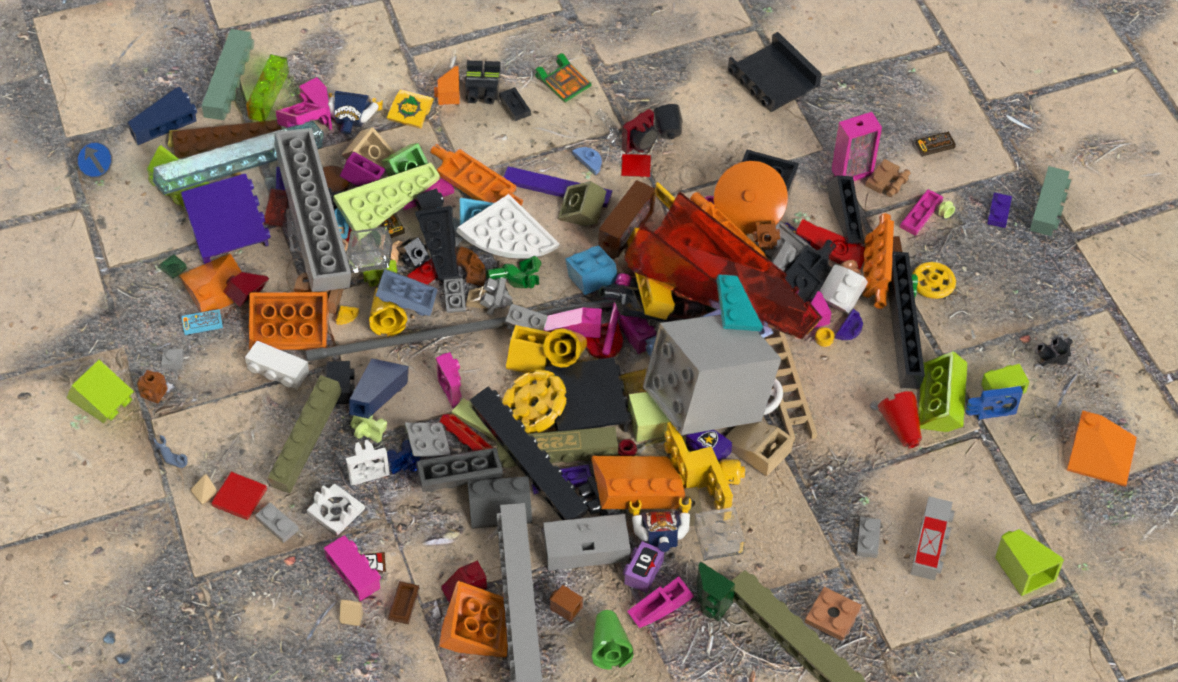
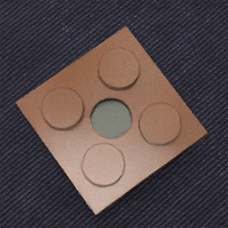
M824 587L808 613L805 623L818 629L825 635L833 636L843 641L853 627L862 605Z

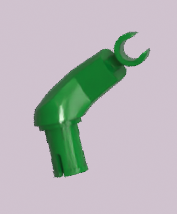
M505 263L501 268L486 270L487 279L497 280L502 277L514 288L531 289L534 288V285H539L538 275L523 273L513 264Z

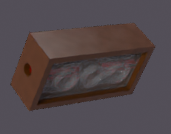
M636 180L599 228L598 245L611 259L619 258L622 250L628 248L627 240L634 228L642 229L654 213L655 188Z

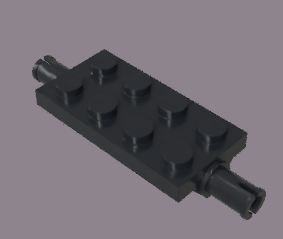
M826 240L820 250H813L809 245L804 246L767 296L778 307L770 317L772 321L777 318L774 321L775 324L780 325L786 316L795 323L812 302L832 270V267L829 265V255L836 248L835 243L830 246L833 241Z
M612 284L611 287L601 286L599 290L600 298L614 300L620 315L672 322L689 319L687 312L700 314L703 311L702 302L679 298L671 293L675 306L673 312L665 320L645 315L639 288Z

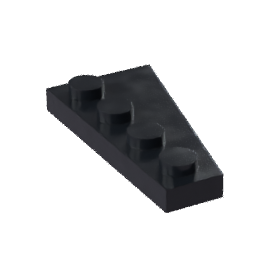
M446 206L415 211L440 281L458 279L459 271L452 207Z

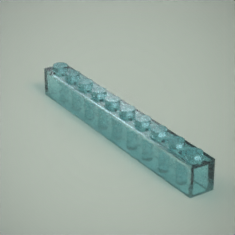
M313 121L278 130L288 131L312 128L317 148L322 147L324 132ZM275 132L156 166L153 171V183L165 195L277 161L274 147Z

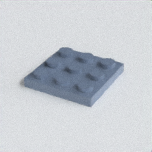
M384 269L375 296L379 297L382 301L396 303L403 309H412L419 315L430 316L438 289Z

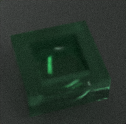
M175 254L159 264L160 269L172 279L187 269L186 264Z

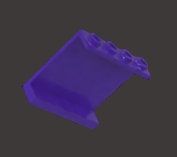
M246 173L181 192L204 264L211 262L210 257L264 242L265 247L269 246L270 232L268 228H264L263 222H265L263 212L258 211L257 206H260L257 195L253 196V182L247 178Z

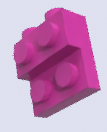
M306 101L276 111L278 125L284 126L286 129L310 123V120H317L320 116L326 114L325 107Z
M449 352L436 357L437 380L454 409L459 404L460 398H462L459 389L461 387V377L458 372L460 365L457 358L453 359Z

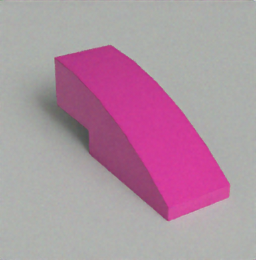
M678 576L663 589L661 586L627 612L637 626L642 628L673 612L694 596Z

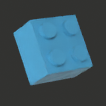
M599 245L565 259L568 277L585 295L600 289L601 286L606 287L616 281V263Z

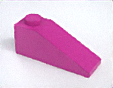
M582 307L549 315L543 330L552 332L556 329L564 328L580 333L584 337L600 338L602 309Z

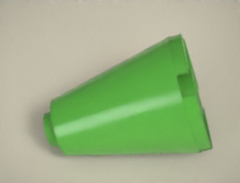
M603 610L596 616L591 652L593 663L599 668L612 670V666L619 665V668L624 667L633 659V646L617 614L611 610Z

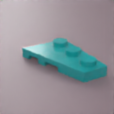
M718 275L716 280L723 329L761 331L763 326L738 276Z

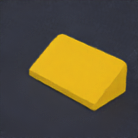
M659 182L656 183L655 196L671 212L680 217L688 211Z

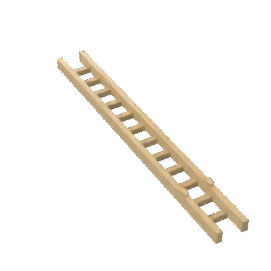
M752 233L748 234L747 237L754 242ZM730 255L736 275L742 282L748 297H753L754 300L766 298L768 307L757 308L759 315L771 313L772 316L777 308L767 298L771 290L765 272L755 262L739 264ZM757 269L758 277L744 278L742 270ZM761 283L763 292L749 294L747 285ZM775 318L773 322L769 323L771 329L776 328L778 337L765 340L769 345L781 344L783 353H778L781 360L786 359L788 368L777 370L776 377L791 375L793 384L782 386L783 393L796 390L799 399L784 402L782 397L781 403L778 406L786 433L794 438L793 442L795 441V435L792 425L802 423L807 424L811 439H815L817 431L782 324H775L774 321L777 319ZM801 406L804 416L789 419L787 409Z

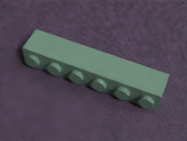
M230 29L202 103L204 118L225 121L226 115L230 113L231 102L235 100L236 88L240 86V77L244 75L245 64L250 58V50L254 48V39H252L251 32Z

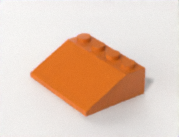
M327 292L250 293L249 350H251L256 341L279 350L327 348L329 295Z
M667 456L591 457L602 509H628L630 501L632 506L637 508L638 500L642 503L641 509H678L680 498L682 497V501L685 498L682 479Z

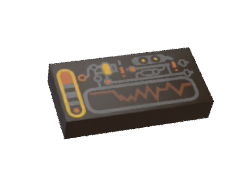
M949 131L916 139L915 142L922 157L955 149L956 143Z
M396 213L380 224L388 239L405 234V229Z

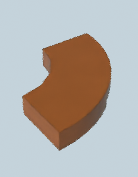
M460 246L457 252L458 266H461L467 274L466 282L484 287L486 282L485 266L476 253Z

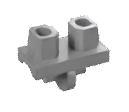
M502 277L498 281L489 278L484 284L483 289L491 292V295L485 292L482 295L480 304L488 308L487 313L490 315L493 314L495 308L500 307L504 309L505 306H509L512 303V297L508 294V291L504 290L506 279Z

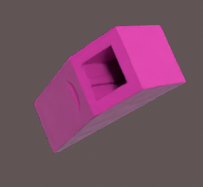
M316 77L299 86V98L301 102L306 101L325 107L326 114L320 116L319 121L331 130L332 123L328 106L327 87Z

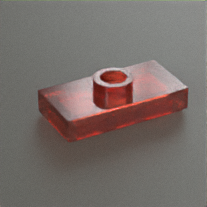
M271 188L264 225L283 228L288 204L286 190Z

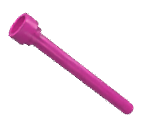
M622 273L617 275L615 284L630 286L631 277ZM615 302L602 352L604 355L610 353L619 317V310Z

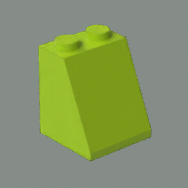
M98 360L71 385L66 398L102 423H105L108 419L112 421L119 414L118 409L122 406L125 408L133 400L131 396L134 391L102 361Z
M1020 529L1013 532L1008 531L1001 536L995 555L996 560L1021 596L1055 582L1064 562L1060 555Z

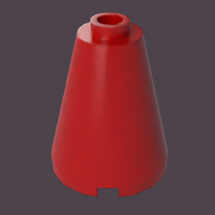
M905 391L894 394L895 398L890 401L888 397L878 404L879 411L901 444L909 449L919 446L922 436L915 394L912 391Z

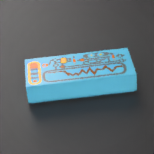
M220 309L182 316L185 335L223 328Z

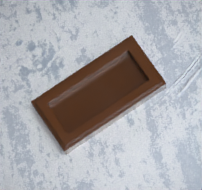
M399 581L388 615L389 621L409 625L420 590L419 585Z

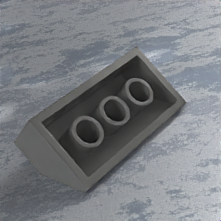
M496 448L417 461L422 492H433L438 489L468 485V481L501 479L503 474Z

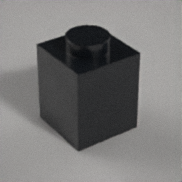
M436 188L416 195L414 202L418 211L443 207L444 198L442 193H438Z

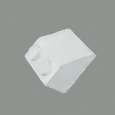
M834 265L819 292L822 293L827 304L849 315L868 282L865 277L848 268Z

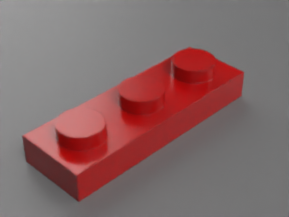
M443 414L440 422L445 425L444 428L459 437L458 440L468 445L472 452L493 448L456 415Z

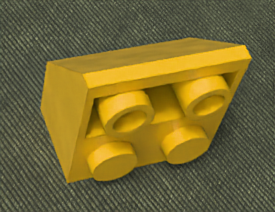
M515 325L510 340L506 369L523 373H535V370H545L549 359L544 354L543 345L545 338L551 332Z

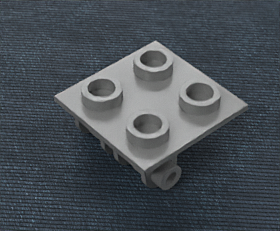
M405 423L413 456H432V459L451 456L442 423Z

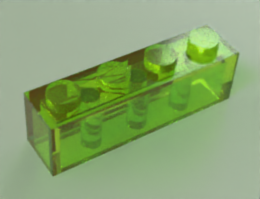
M270 54L246 104L248 119L259 122L267 120L289 73L286 57Z

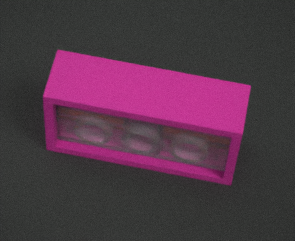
M872 112L839 122L831 169L835 177L837 175L853 176V180L856 181L871 176L874 172L882 126Z

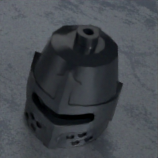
M667 104L654 109V123L660 137L672 140L682 134L683 119L679 105Z

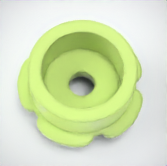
M951 201L942 202L938 207V214L944 218H949L955 212L953 203Z

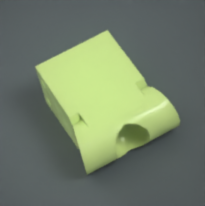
M647 392L629 394L627 411L631 414V425L636 442L665 437L667 422H670V420Z

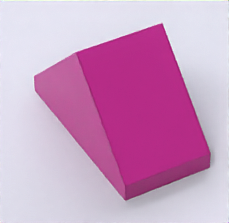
M819 291L803 317L801 327L803 331L830 324L831 311L822 293Z

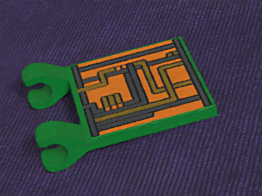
M563 53L557 55L558 59L556 60V63L561 66L560 68L547 75L544 68L539 66L535 69V77L542 80L565 103L589 88L592 84L568 61Z

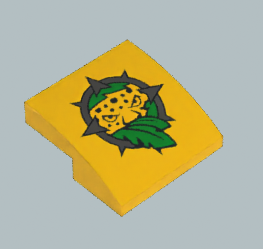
M400 89L392 103L387 119L421 129L434 99Z

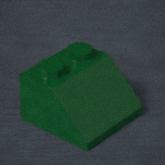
M700 562L698 564L696 586L701 611L708 618L719 621L733 604L735 583L703 562Z

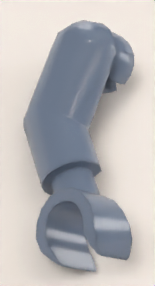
M160 435V440L163 444L157 443L154 438V447L160 450L167 464L178 468H184L187 465V456L172 453L170 448L166 446L164 436Z

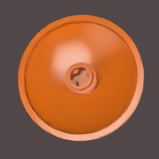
M745 161L730 167L720 177L714 191V205L745 235L751 233L753 235V231H756V222L774 220L775 225L780 222L787 209L788 191L784 180L774 168L762 162Z

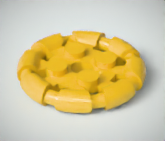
M535 370V373L528 372L517 378L511 389H507L502 403L510 408L516 407V409L512 410L514 413L512 416L516 420L523 418L521 422L524 424L527 434H533L536 431L539 433L552 426L557 416L562 414L566 404V388L561 378L555 376L553 372ZM538 400L536 405L531 407L533 401ZM550 409L551 413L548 416L545 415Z

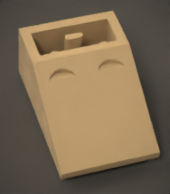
M763 422L737 425L725 436L732 442L731 451L765 476H768L792 451L794 439L780 428Z

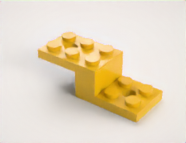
M667 422L664 448L667 454L670 453L671 463L681 477L684 488L698 487L700 489L707 487L709 495H713L715 499L714 506L716 511L721 513L723 519L730 517L733 494L712 446L688 452L681 434L671 422Z

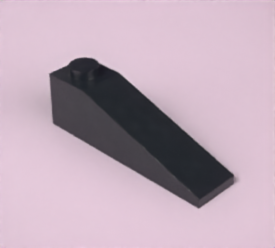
M837 175L827 184L830 204L847 244L864 245L865 240L853 176Z

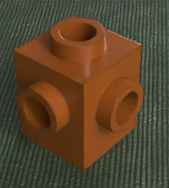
M774 220L756 222V231H753L754 243L758 242L759 248L762 247L764 250L773 249V246H777V240H780V230L776 229Z
M146 370L137 382L141 398L157 404L168 390L165 377L159 372Z

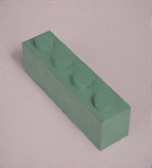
M1048 166L1030 231L1052 236L1053 229H1058L1060 219H1057V216L1061 217L1064 206L1061 205V202L1065 203L1068 193L1064 191L1065 189L1069 190L1071 179H1068L1070 171Z

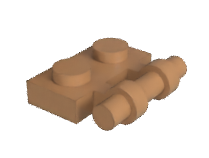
M884 159L867 179L865 186L880 194L886 190V195L892 197L900 191L901 185L908 181L911 172L905 169L899 173L900 166Z

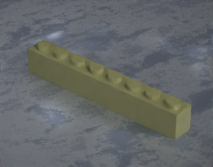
M744 570L732 580L735 583L733 601L819 682H866L861 673L855 672L843 657H839L828 643H824L813 629H809L798 615H794L789 611L784 602L775 598L769 588L762 586L755 575Z

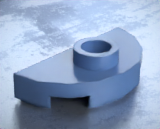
M587 147L572 150V155L595 176L600 172L602 160L597 151Z

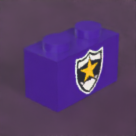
M716 430L691 433L686 436V447L690 452L712 446L719 464L722 459H726L731 454L732 442Z

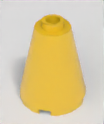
M377 287L374 291L369 325L377 335L387 334V336H394L399 334L406 327L407 314L396 303L385 302L375 296Z
M564 328L556 329L545 338L543 345L544 354L554 366L560 368L568 367L579 359L587 346V340L580 333Z

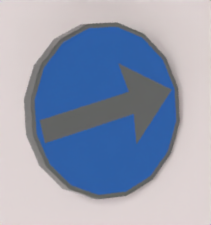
M91 142L84 145L77 156V165L80 171L91 178H99L105 175L113 163L110 149L99 142Z

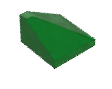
M533 256L519 262L520 271L528 275L538 272L542 264L541 260Z

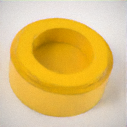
M822 327L816 331L815 342L818 345L827 347L833 343L834 332L831 329Z

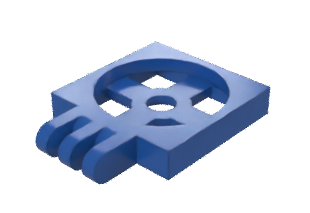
M1021 386L982 391L981 397L968 400L965 413L969 416L977 415L978 420L1016 415L1023 394ZM1012 403L1010 407L1002 408L1003 405ZM993 406V409L984 410V407Z

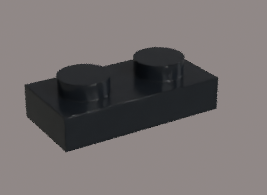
M515 87L499 93V98L514 121L531 116V110Z

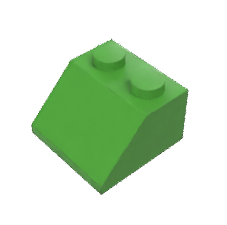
M414 143L383 159L381 163L390 177L428 164V161L419 144Z

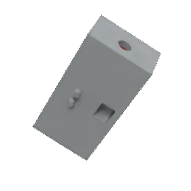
M625 514L543 523L548 570L630 562V544Z

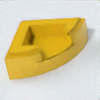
M340 305L336 324L343 325L352 322L358 316L359 308Z

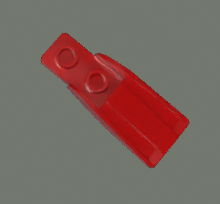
M805 219L801 220L795 233L810 241L812 248L820 250L826 240H831L833 242L830 246L835 243L836 248L829 255V260L840 265L848 260H854L858 265L857 269H861L864 262L865 247L859 244H847L845 237L820 226L818 227Z

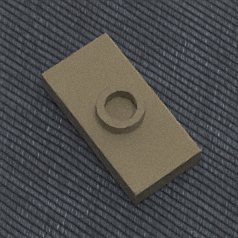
M698 487L684 488L685 498L682 504L687 505L690 498L692 505L688 511V514H690L689 527L704 525Z

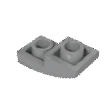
M463 279L444 280L447 313L466 311Z

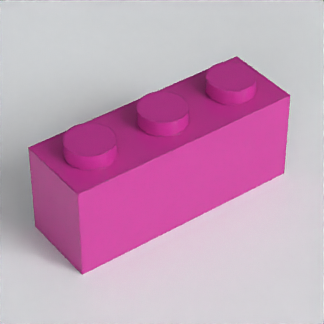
M344 535L324 547L325 558L359 601L381 589L379 581L381 577L378 571L371 569L368 559L364 554H359L353 540L349 541Z

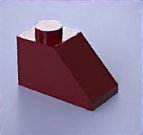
M240 272L236 276L232 275L226 281L227 286L223 292L241 307L250 300V293H259L264 289L269 278L264 275Z
M477 560L459 568L441 586V590L450 604L458 581L485 590L487 589V576Z

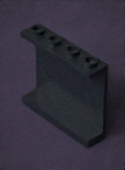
M779 32L772 34V43L769 46L739 62L732 56L728 60V72L742 86L747 88L750 94L756 97L762 106L770 112L820 86L822 73Z
M614 357L577 362L568 367H545V370L553 372L555 376H559L566 388L564 410L554 420L556 432L623 424L624 432H628V425L632 423L631 414L626 411L628 401L627 397L622 394L624 392L623 380H619V376H621L619 364L616 365Z

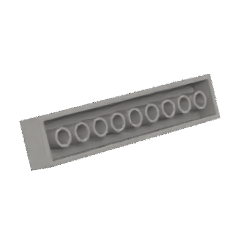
M312 128L275 132L274 147L311 291L320 292L350 288L351 271Z
M525 503L500 505L501 513H497V530L511 682H542Z

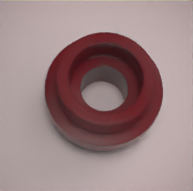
M625 439L618 444V454L620 456L636 455L637 446L632 440Z

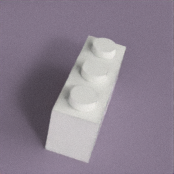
M256 341L245 357L249 371L259 373L269 380L278 381L289 388L292 387L298 390L309 374L308 361L259 341Z

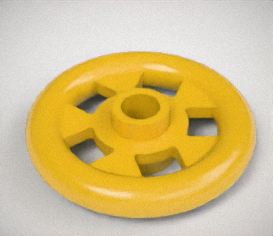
M926 262L917 266L912 274L918 276L917 292L924 297L931 299L944 298L955 289V275L944 264ZM925 270L929 272L926 275L922 274V272ZM936 270H939V271L943 272V274L941 275V274H939V273H937V272H935V271H936ZM924 280L926 285L921 286L919 281ZM943 280L949 281L948 285H943ZM931 288H939V291H932Z

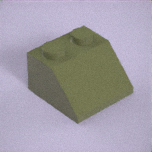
M592 181L568 186L558 219L583 226L597 224L607 191Z

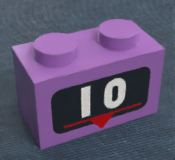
M642 541L639 548L635 547L633 550L632 561L630 564H626L623 575L625 576V585L647 593L664 561V552Z

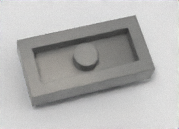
M271 502L255 515L256 520L283 543L299 531L298 526Z
M860 517L857 556L877 558L881 519Z

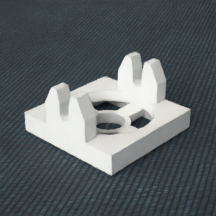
M365 440L366 449L363 450L360 443H356V456L346 458L351 485L390 475L385 448L374 450L373 445L368 440ZM380 459L382 462L374 463L372 460Z
M334 483L330 488L322 486L321 494L318 491L315 493L314 504L307 509V514L338 536L365 507L361 502ZM332 497L343 498L339 503L332 504L328 501ZM348 503H350V505L347 508L348 512L346 513L344 511V507ZM322 505L328 509V514L325 517L321 515ZM333 507H340L342 509L338 515L331 514L330 510ZM340 518V521H331L332 519Z

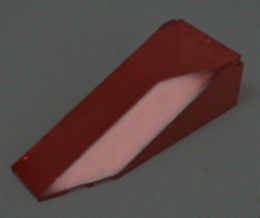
M681 192L676 196L661 223L662 225L653 232L642 224L624 255V260L628 263V267L635 273L691 300L719 310L720 303L716 280L718 275L738 276L761 324L801 340L822 319V316L809 301L805 303L797 294L799 288L797 286L792 288L786 281L787 274Z

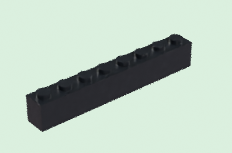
M893 251L888 295L900 388L919 389L925 377L909 252Z
M488 386L469 400L470 408L525 476H528L530 482L559 518L563 521L580 519L586 515L588 510L586 500L574 492L575 487L569 480L565 481L560 468L557 465H552L549 461V455L545 450L541 451L537 446L538 442L534 436H529L525 431L524 424L512 416L514 414L508 405L504 406L500 401L501 397L496 390L492 391Z

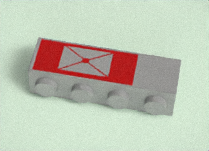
M928 497L911 575L935 580L936 574H941L944 562L940 561V557H945L947 549L944 539H949L951 527L947 526L948 522L952 523L955 513L954 510H951L953 502Z

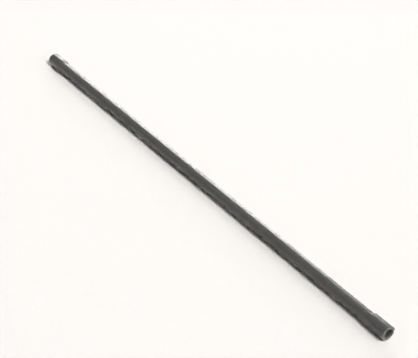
M717 280L704 282L703 292L712 291L717 288ZM605 299L535 312L549 316L582 307L603 310L613 308L614 300ZM506 317L327 348L306 350L307 361L507 326L504 325Z

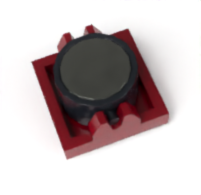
M651 109L641 112L636 118L624 124L622 128V151L626 154L633 149L643 153L656 141L658 130L653 127L654 112Z

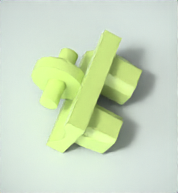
M373 415L369 419L353 416L350 426L355 429V437L358 439L363 436L369 437L377 443L382 440V434L387 428V421L382 418L375 421L372 419Z

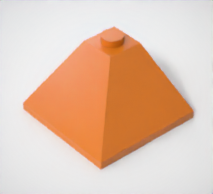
M230 253L180 274L179 278L201 313L222 309L235 303L223 291L227 286L226 281L232 275L236 276L242 271Z
M1082 410L1067 471L1126 487L1137 437L1102 415Z
M458 581L442 625L439 646L457 653L507 657L508 644L504 597Z

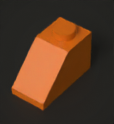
M459 66L453 67L438 79V87H434V96L438 98L439 105L460 104Z

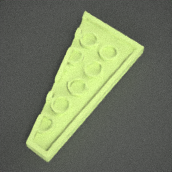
M428 163L333 196V201L358 240H360L412 201L416 195L421 194L436 183L440 175L433 164Z

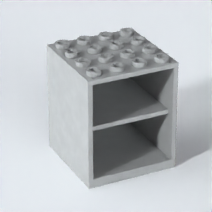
M721 315L660 323L643 387L681 435L761 422L781 358L758 331L723 329Z

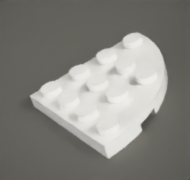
M509 194L460 225L456 230L459 235L476 247L508 258L538 257L554 251L559 246V243Z

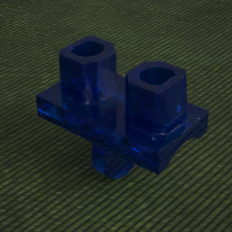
M409 439L400 445L401 452L396 453L394 449L387 451L389 471L392 475L400 470L405 471L409 469L411 472L417 470L415 464L417 461H420L422 456H413Z

